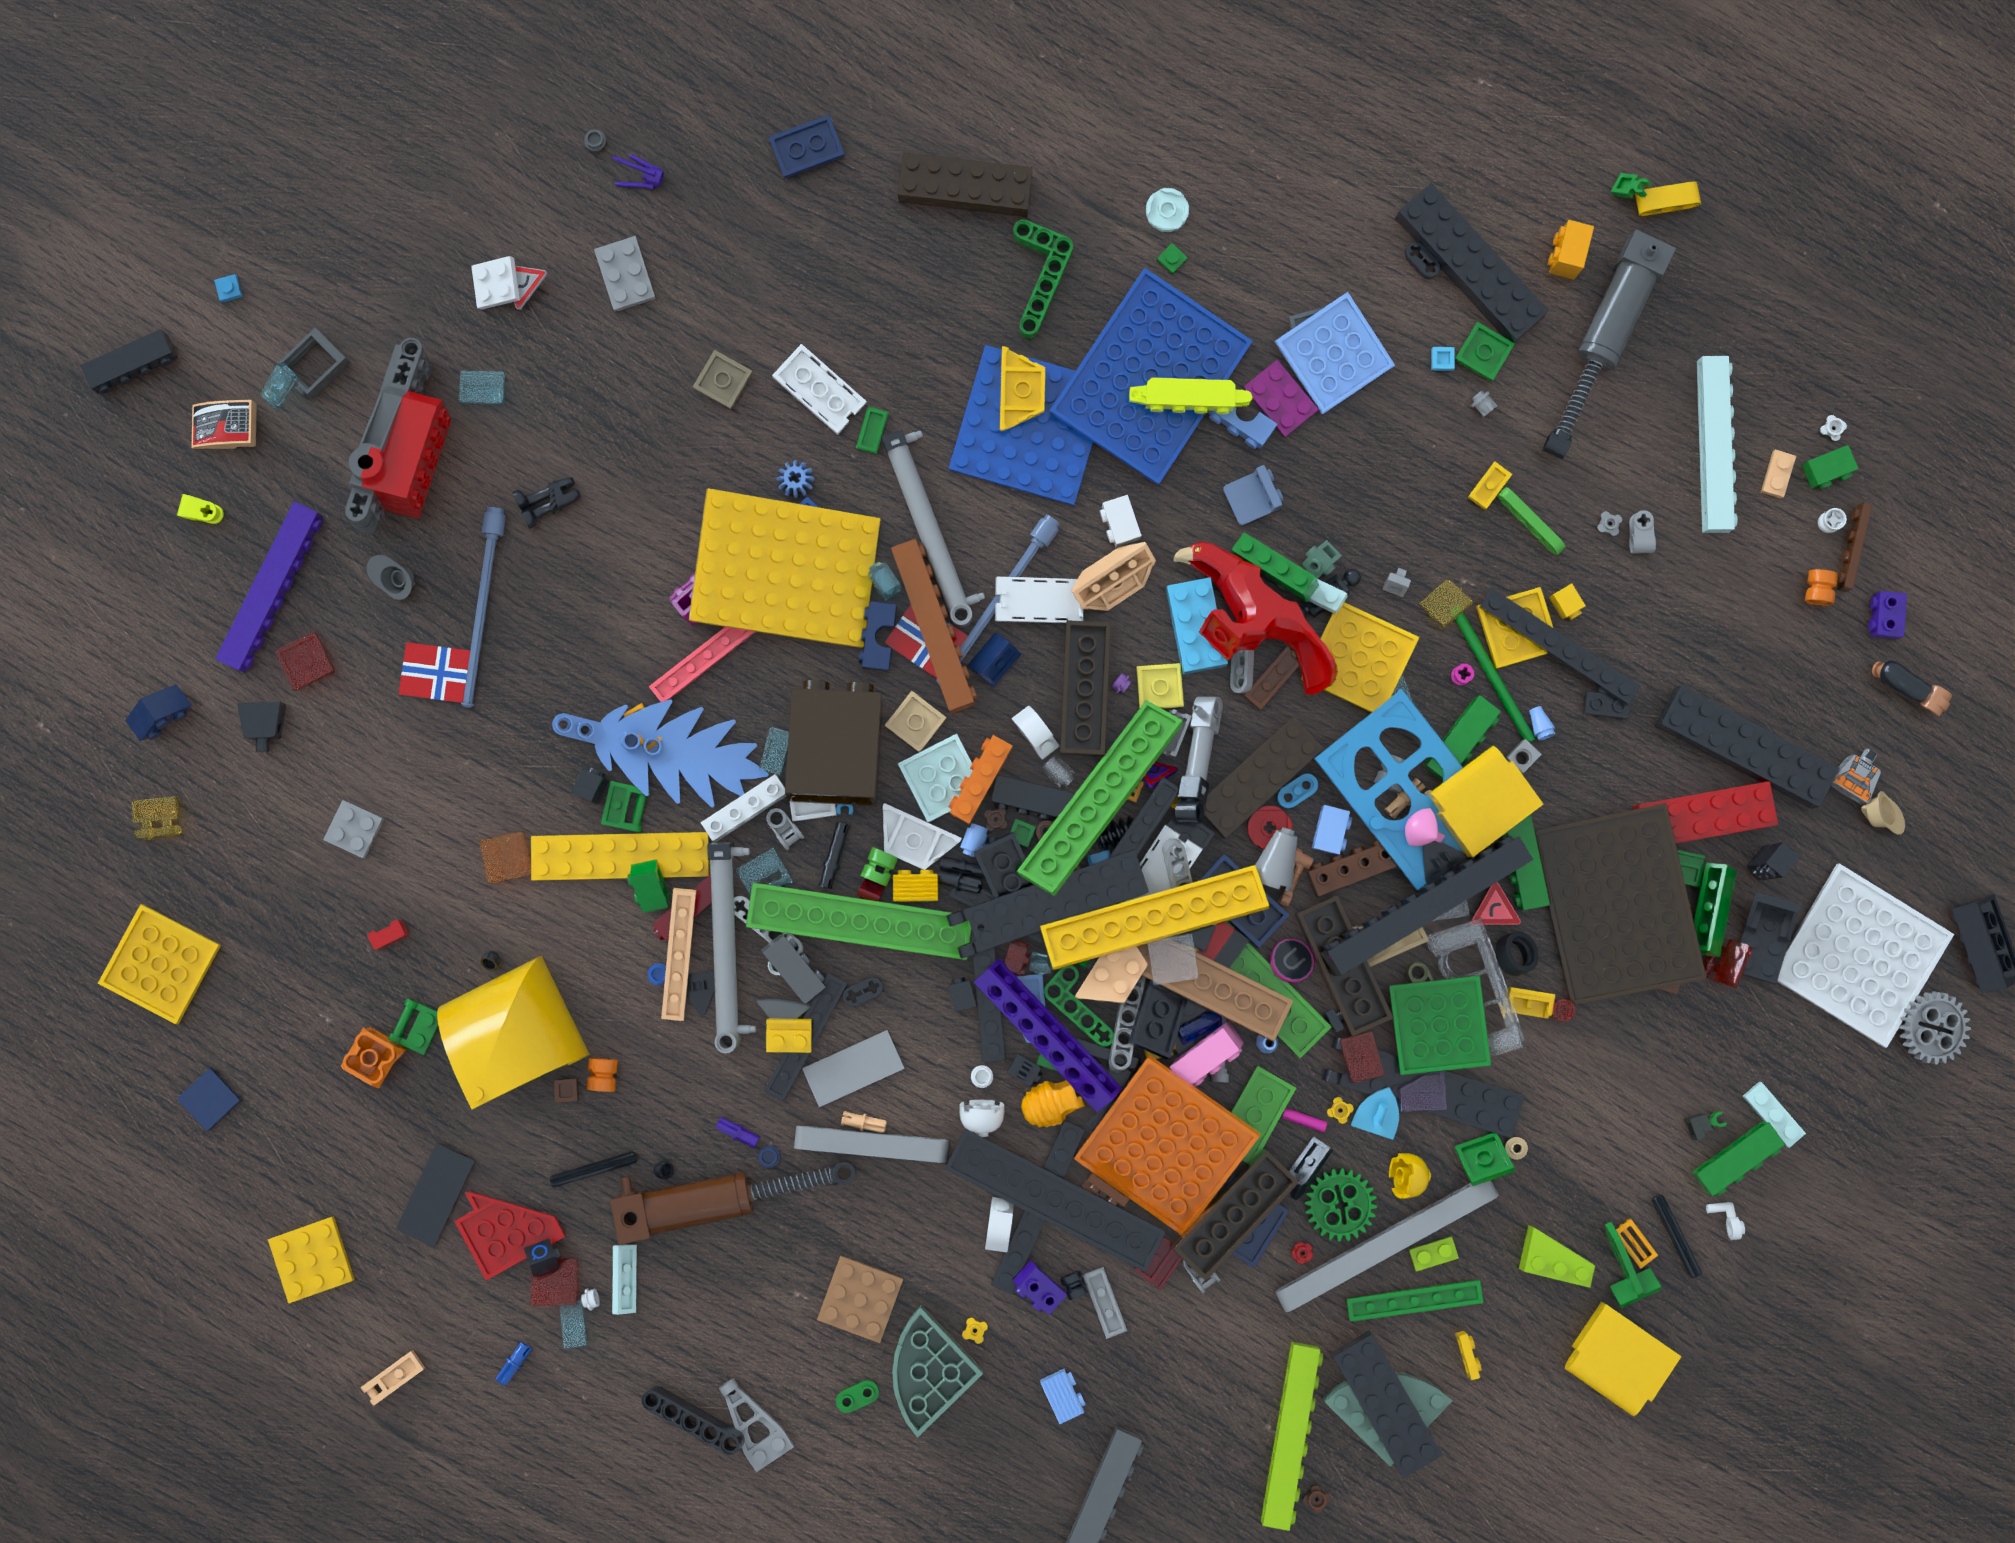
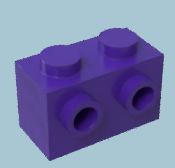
M1879 591L1873 594L1869 604L1872 610V618L1868 622L1871 638L1897 640L1904 637L1907 593Z
M1031 1260L1013 1279L1017 1286L1015 1291L1024 1299L1028 1296L1032 1300L1031 1305L1040 1313L1044 1310L1050 1315L1067 1296L1065 1291Z

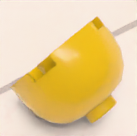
M1399 1153L1398 1157H1393L1389 1167V1178L1394 1177L1395 1188L1391 1189L1395 1196L1400 1199L1421 1195L1426 1190L1431 1178L1430 1170L1423 1159L1409 1153Z

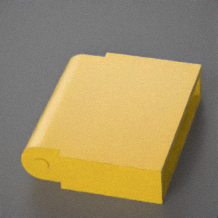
M1495 746L1490 747L1429 793L1432 802L1439 810L1436 815L1467 857L1476 856L1543 805L1514 762L1507 761Z
M1601 1302L1573 1343L1572 1347L1575 1350L1566 1362L1565 1369L1624 1411L1635 1416L1640 1412L1647 1400L1653 1401L1681 1356L1610 1306Z

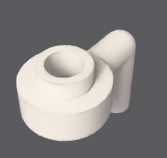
M1732 1202L1706 1204L1707 1213L1726 1211V1228L1730 1240L1742 1238V1234H1745V1226L1743 1221L1736 1217Z

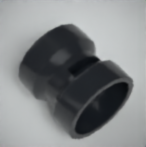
M1080 1270L1060 1278L1062 1285L1067 1289L1068 1300L1078 1298L1089 1292L1087 1285L1082 1282L1083 1276Z

